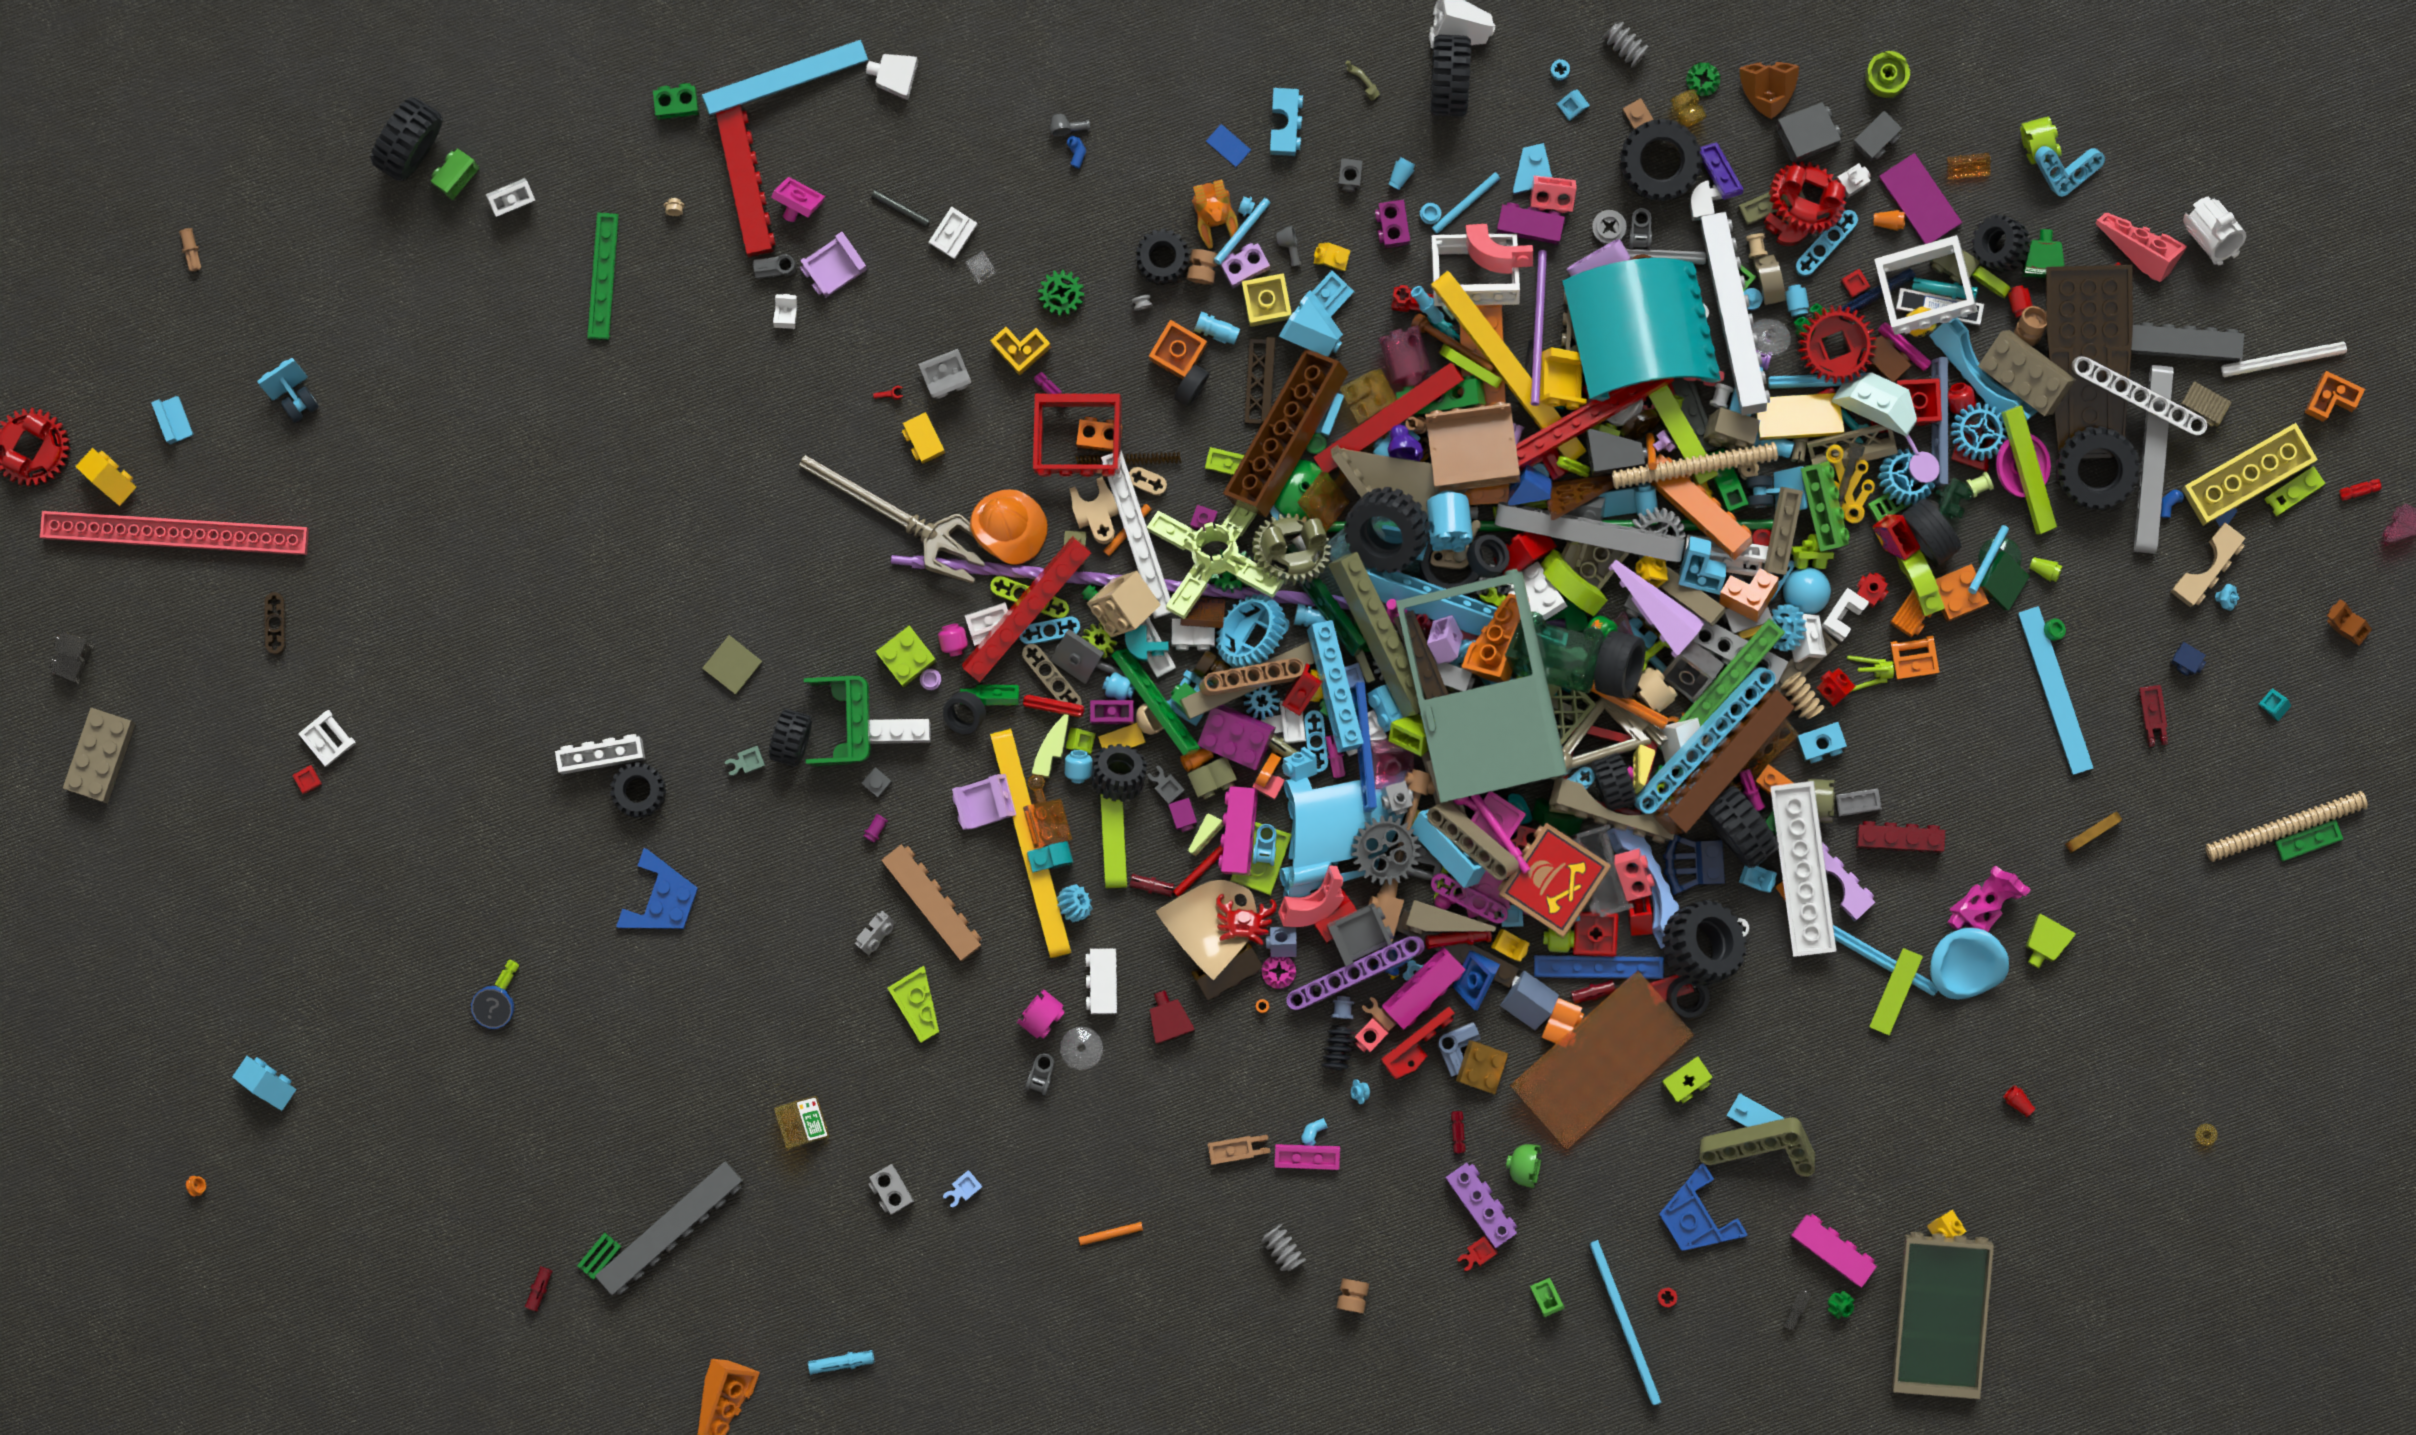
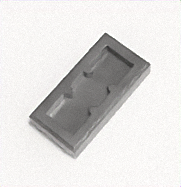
M1878 788L1835 795L1839 817L1882 810Z

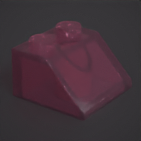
M1389 739L1370 740L1375 789H1382L1386 786L1403 782L1407 772L1412 773L1414 769V753L1390 742Z

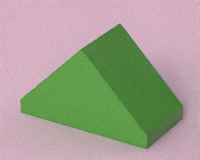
M1550 1278L1530 1286L1543 1317L1565 1309Z

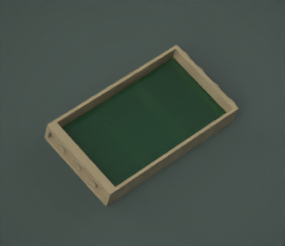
M1911 1232L1910 1235H1905L1892 1378L1893 1392L1980 1399L1994 1248L1992 1241H1989L1988 1238L1976 1237L1975 1240H1967L1966 1236L1955 1235L1954 1238H1945L1943 1234H1932V1237H1928L1920 1232Z

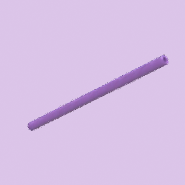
M1545 250L1538 251L1531 388L1532 406H1538L1540 400L1547 251Z

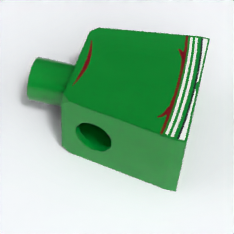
M2040 229L2039 240H2032L2029 244L2030 251L2026 255L2027 258L2022 277L2046 278V267L2064 266L2062 242L2052 241L2053 230Z

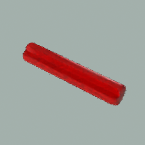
M1026 695L1023 699V706L1075 717H1081L1084 714V706L1033 695Z

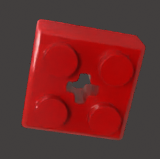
M1582 911L1580 920L1574 923L1573 954L1615 957L1617 954L1618 914ZM1594 928H1597L1598 932L1602 934L1597 940L1590 936V932H1593Z

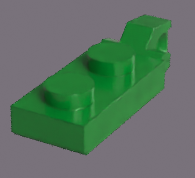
M976 685V688L960 689V692L967 691L973 693L986 706L1019 705L1018 685Z

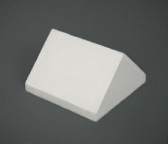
M1698 718L1668 724L1664 729L1659 728L1668 738L1664 745L1661 746L1665 764L1700 728ZM1702 737L1701 744L1705 745L1704 738ZM1693 751L1687 753V761L1692 760L1694 756Z

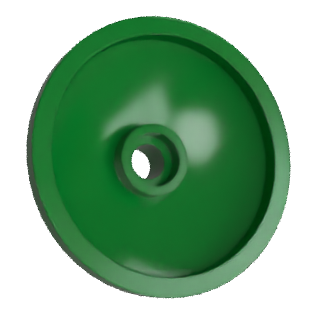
M1299 459L1274 503L1275 508L1284 517H1287V513H1289L1291 518L1298 514L1299 520H1302L1304 516L1306 521L1319 518L1328 509L1332 500V485L1328 475H1325L1315 463ZM1306 484L1308 489L1304 490L1301 485Z

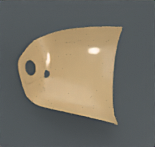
M1215 880L1202 884L1156 910L1161 921L1181 947L1213 980L1249 941L1247 937L1238 936L1223 941L1219 940L1221 935L1228 932L1217 928L1219 924L1226 925L1217 918V914L1220 913L1227 917L1216 906L1217 897L1220 894H1224V899L1221 900L1223 904H1228L1232 900V911L1240 908L1241 910H1253L1257 913L1252 892L1244 886L1226 880ZM1237 894H1243L1246 897L1247 903L1245 906L1241 907L1235 903V896Z

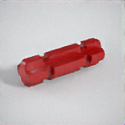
M2375 479L2371 480L2370 483L2364 482L2353 485L2350 488H2343L2339 491V494L2344 501L2352 496L2355 498L2369 494L2371 491H2379L2382 489L2380 480Z

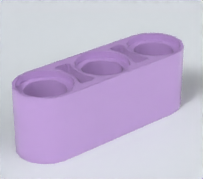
M1617 239L1575 262L1567 268L1570 276H1574L1603 265L1627 261L1630 259V255L1621 240Z

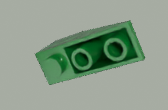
M1721 448L1714 452L1708 453V455H1712V453L1718 454V452L1720 451L1722 453H1725L1724 448ZM1733 467L1731 469L1724 468V470L1718 469V476L1712 479L1725 512L1733 513L1746 508L1748 501Z

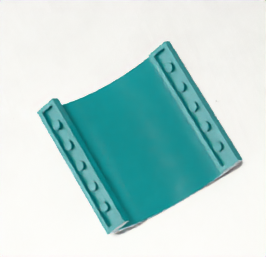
M1673 258L1633 259L1596 267L1563 280L1590 399L1605 401L1609 399L1608 392L1659 379L1701 378V381L1716 383L1721 380L1720 369L1714 353L1715 348L1710 336V327L1705 315L1706 310L1701 298V289L1696 277V268L1692 262Z

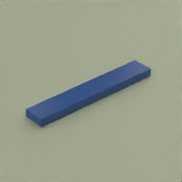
M1357 682L1351 688V693L1363 739V744L1357 749L1363 811L1372 812L1377 808L1365 683Z
M1534 956V977L1663 979V957Z

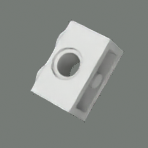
M525 178L486 194L496 217L535 201Z

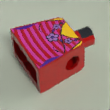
M1888 514L1873 525L1874 534L1878 537L1884 550L1902 560H1906L1921 548L1903 515Z

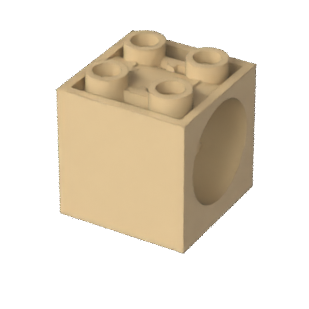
M1138 571L1112 579L1087 603L1110 637L1135 630L1161 605Z

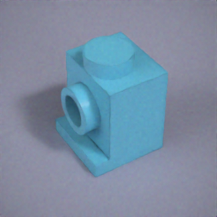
M1303 747L1300 753H1294L1289 757L1283 758L1282 769L1284 774L1295 782L1316 775V755Z

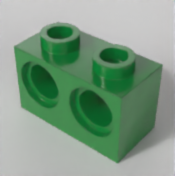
M690 83L678 85L679 88L670 89V86L658 87V90L653 91L657 119L700 115L696 87L691 86ZM690 95L692 100L688 104H683L681 102L682 97ZM668 97L671 99V103L668 106L660 105V101L663 98Z

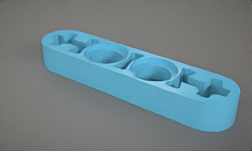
M1845 210L1841 219L1837 222L1839 226L1835 225L1828 231H1824L1798 259L1795 269L1800 276H1810L1855 228L1858 223V217L1855 212ZM1843 216H1852L1853 224L1848 223L1842 230L1839 226L1845 220ZM1831 230L1838 231L1840 235L1839 240L1831 241L1828 238V232ZM1818 245L1823 246L1826 251L1825 255L1821 257L1816 256L1813 251L1814 247ZM1810 254L1812 259H1814L1809 265L1810 271H1802L1800 263H1807L1810 259L1807 255Z

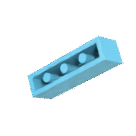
M1429 809L1419 812L1411 829H1414L1413 834L1419 837L1418 840L1463 888L1478 884L1486 870L1428 821L1427 812Z

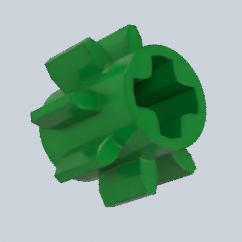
M1842 1291L1841 1294L1834 1293L1828 1299V1306L1830 1307L1827 1310L1837 1319H1840L1841 1316L1848 1317L1854 1310V1299L1845 1291Z

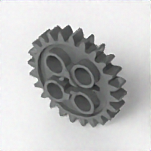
M1380 816V822L1372 818L1373 824L1369 825L1365 822L1366 829H1358L1361 836H1354L1358 844H1351V846L1356 848L1357 851L1351 853V855L1357 856L1358 859L1353 863L1361 865L1357 870L1358 872L1366 871L1364 878L1372 875L1371 882L1373 883L1377 878H1379L1380 885L1384 883V879H1387L1388 884L1391 885L1393 878L1400 883L1399 876L1402 875L1407 879L1406 871L1414 872L1411 865H1418L1414 857H1419L1421 854L1415 852V849L1420 848L1421 845L1414 844V841L1419 837H1412L1411 834L1414 832V829L1407 831L1408 823L1406 822L1401 826L1400 818L1396 822H1393L1392 816H1389L1388 821H1385L1384 817ZM1395 830L1398 834L1397 840L1392 843L1388 842L1386 839L1387 832ZM1375 838L1378 842V847L1372 851L1368 850L1366 847L1367 840ZM1400 842L1404 843L1403 846L1390 850L1389 856L1380 854L1374 858H1368V855L1382 850V845L1384 844L1390 847ZM1403 850L1405 852L1406 859L1403 862L1395 861L1394 854L1396 851ZM1378 858H1383L1386 861V867L1379 871L1375 869L1374 862Z

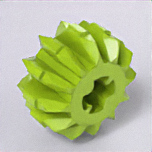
M1099 623L1098 629H1096L1094 624H1091V631L1085 629L1083 633L1086 636H1082V638L1103 651L1102 657L1105 659L1107 658V652L1111 654L1114 652L1111 646H1116L1117 641L1110 640L1114 637H1110L1102 629L1101 623ZM1098 637H1101L1103 639L1102 642L1099 645H1096V639H1098Z

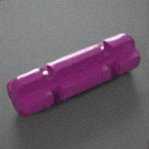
M1043 372L1035 376L1034 381L1039 386L1041 385L1047 394L1062 393L1051 380H1047V376Z

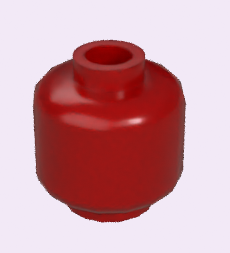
M1956 383L1948 390V406L1952 413L1962 416L1960 410L1965 409L1969 412L1968 405L1971 404L1975 408L1976 399L1971 386L1965 383Z

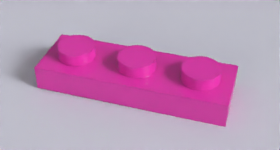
M1275 1144V1167L1339 1170L1340 1147Z

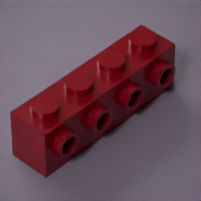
M1863 821V825L1857 826L1856 848L1942 853L1945 846V830H1941L1938 825H1927V829L1918 828V824H1906V827H1897V823H1884V826H1876V822Z

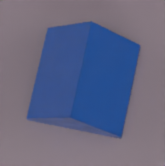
M1528 464L1520 471L1521 482L1512 483L1509 487V506L1551 499L1552 480Z
M1469 951L1462 965L1466 970L1463 972L1462 977L1454 982L1452 987L1474 1010H1478L1500 964L1474 951Z

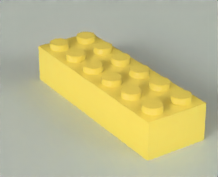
M2295 423L2185 485L2182 491L2204 526L2308 467L2318 459Z

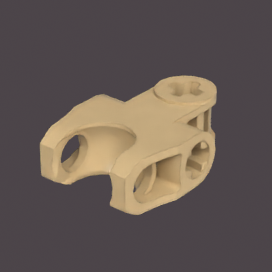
M1103 477L1097 478L1099 496L1093 501H1084L1079 496L1076 487L1069 488L1072 497V509L1079 528L1090 525L1093 536L1098 543H1110L1115 535L1110 517L1119 515L1114 496L1108 489ZM1101 528L1107 531V536L1103 537L1102 534H1099L1101 533Z

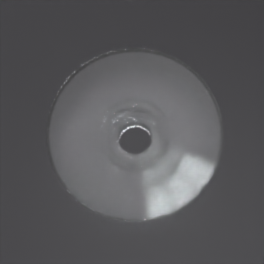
M1761 319L1756 321L1754 326L1751 327L1752 333L1757 335L1758 345L1755 348L1758 352L1765 355H1778L1788 349L1791 335L1787 327L1781 322L1774 319Z
M1073 1028L1064 1035L1061 1041V1056L1066 1064L1074 1069H1089L1096 1065L1102 1056V1040L1090 1028ZM1084 1044L1086 1047L1085 1051L1079 1052L1077 1046Z

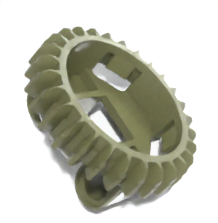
M1287 513L1286 518L1279 514L1278 520L1272 516L1270 522L1265 520L1264 526L1260 525L1258 531L1255 532L1252 553L1254 554V560L1258 561L1257 567H1263V573L1269 572V578L1277 577V582L1283 579L1285 585L1288 581H1292L1293 585H1296V581H1300L1303 585L1305 579L1311 582L1313 577L1318 578L1319 574L1323 573L1328 565L1331 546L1328 545L1329 538H1327L1322 522L1318 518L1306 521L1305 516L1302 520H1299L1298 514L1294 518H1291L1289 513ZM1300 533L1306 550L1286 554L1287 545L1284 536ZM1317 552H1318V555H1319V556L1317 557L1316 561L1313 562V559L1315 558V556H1316V554H1317ZM1272 560H1277L1288 566V573L1284 572L1285 569L1277 565L1273 567L1271 565Z

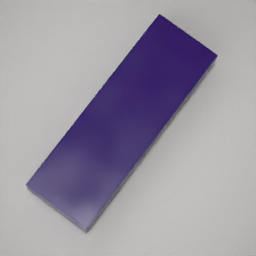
M1718 143L1701 147L1702 163L1723 200L1743 194L1744 189Z

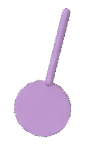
M1908 434L1906 439L1915 453L1909 462L1910 473L1919 482H1932L1939 474V463L1932 454L1918 452Z

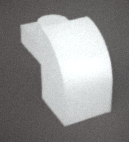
M1709 181L1699 184L1692 193L1690 199L1692 221L1700 220L1701 216L1715 214L1712 200L1723 199L1715 185L1710 189Z

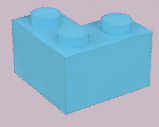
M1690 536L1679 571L1678 585L1720 595L1726 578V563L1709 560L1711 541Z
M246 1056L232 1076L250 1092L281 1111L297 1090L290 1085L292 1080L283 1074L279 1077L275 1075L277 1071L258 1057L253 1060Z

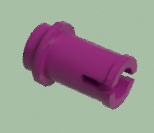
M876 814L869 828L864 830V837L873 843L879 840L878 836L888 820Z

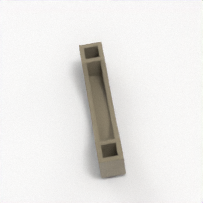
M1564 778L1556 779L1554 782L1549 805L1556 806L1555 810L1564 813L1571 811L1575 813L1576 817L1583 819L1590 817L1595 819V823L1601 825L1609 823L1614 825V829L1620 831L1628 829L1633 831L1635 836L1645 837L1647 835L1653 837L1652 841L1658 843H1665V841L1673 840L1674 834H1670L1653 817L1657 811L1642 815L1619 814L1599 804L1587 792L1583 784Z

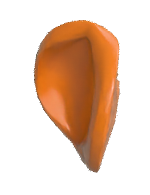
M1000 490L984 497L975 506L971 514L970 528L976 541L986 551L1008 564L1016 565L1029 561L1039 553L1047 535V520L1040 505L1029 495L1018 490Z

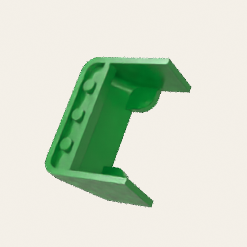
M861 676L804 678V683L811 686L831 685L833 697L839 701H846L847 743H842L835 747L833 758L806 759V764L811 766H833L865 761L870 755L869 685L867 680Z

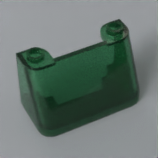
M1532 611L1547 683L1589 693L1594 684L1598 653L1604 641L1603 632L1594 626L1585 628L1583 633L1549 625L1543 619L1542 614ZM1520 618L1505 657L1515 674L1527 677L1531 676L1533 671Z

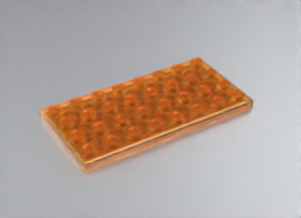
M1636 971L1510 1086L1567 1150L1694 1034L1639 971Z

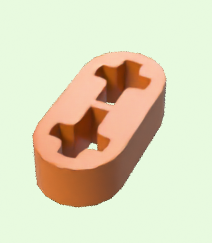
M1271 753L1255 781L1257 785L1265 788L1276 770L1281 757Z

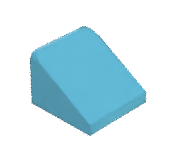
M1578 90L1571 91L1557 103L1569 121L1590 106Z

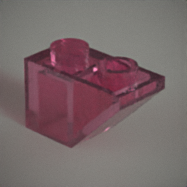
M2406 503L2401 508L2397 506L2392 515V518H2394L2392 525H2387L2382 534V537H2384L2382 543L2384 545L2416 536V508Z

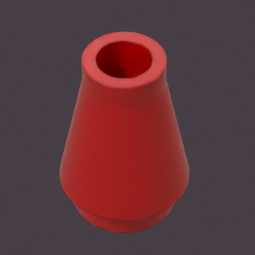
M2014 1085L2003 1096L2006 1100L2005 1103L2026 1117L2035 1110V1107L2031 1104L2021 1087L2018 1088Z

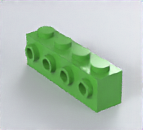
M1826 461L1800 468L1820 551L1839 548L1849 544V532L1844 525V511L1839 504V490L1834 483V469L1830 462Z

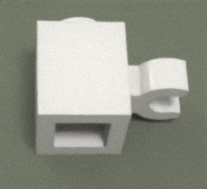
M1858 163L1838 176L1836 180L1845 186V195L1849 198L1869 185L1871 175L1865 166L1861 167Z

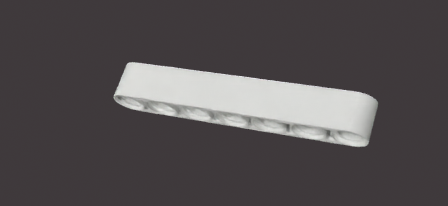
M2080 356L2073 360V372L2084 379L2191 434L2201 435L2206 431V420L2192 411L2089 358ZM2082 360H2085L2088 364L2087 370L2084 372H2080L2077 368L2078 363ZM2101 370H2104L2107 375L2103 382H2099L2096 379L2097 373ZM2119 380L2125 382V389L2121 392H2118L2115 388ZM2142 390L2144 398L2137 402L2134 394L2136 391ZM2156 400L2163 402V408L2160 411H2155L2153 408ZM2177 409L2181 410V419L2174 421L2172 413ZM2195 419L2201 422V427L2197 431H2193L2191 428V423Z

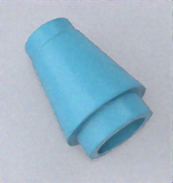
M1400 157L1399 161L1395 162L1389 185L1400 190L1401 186L1404 185L1415 171L1413 170L1415 164Z

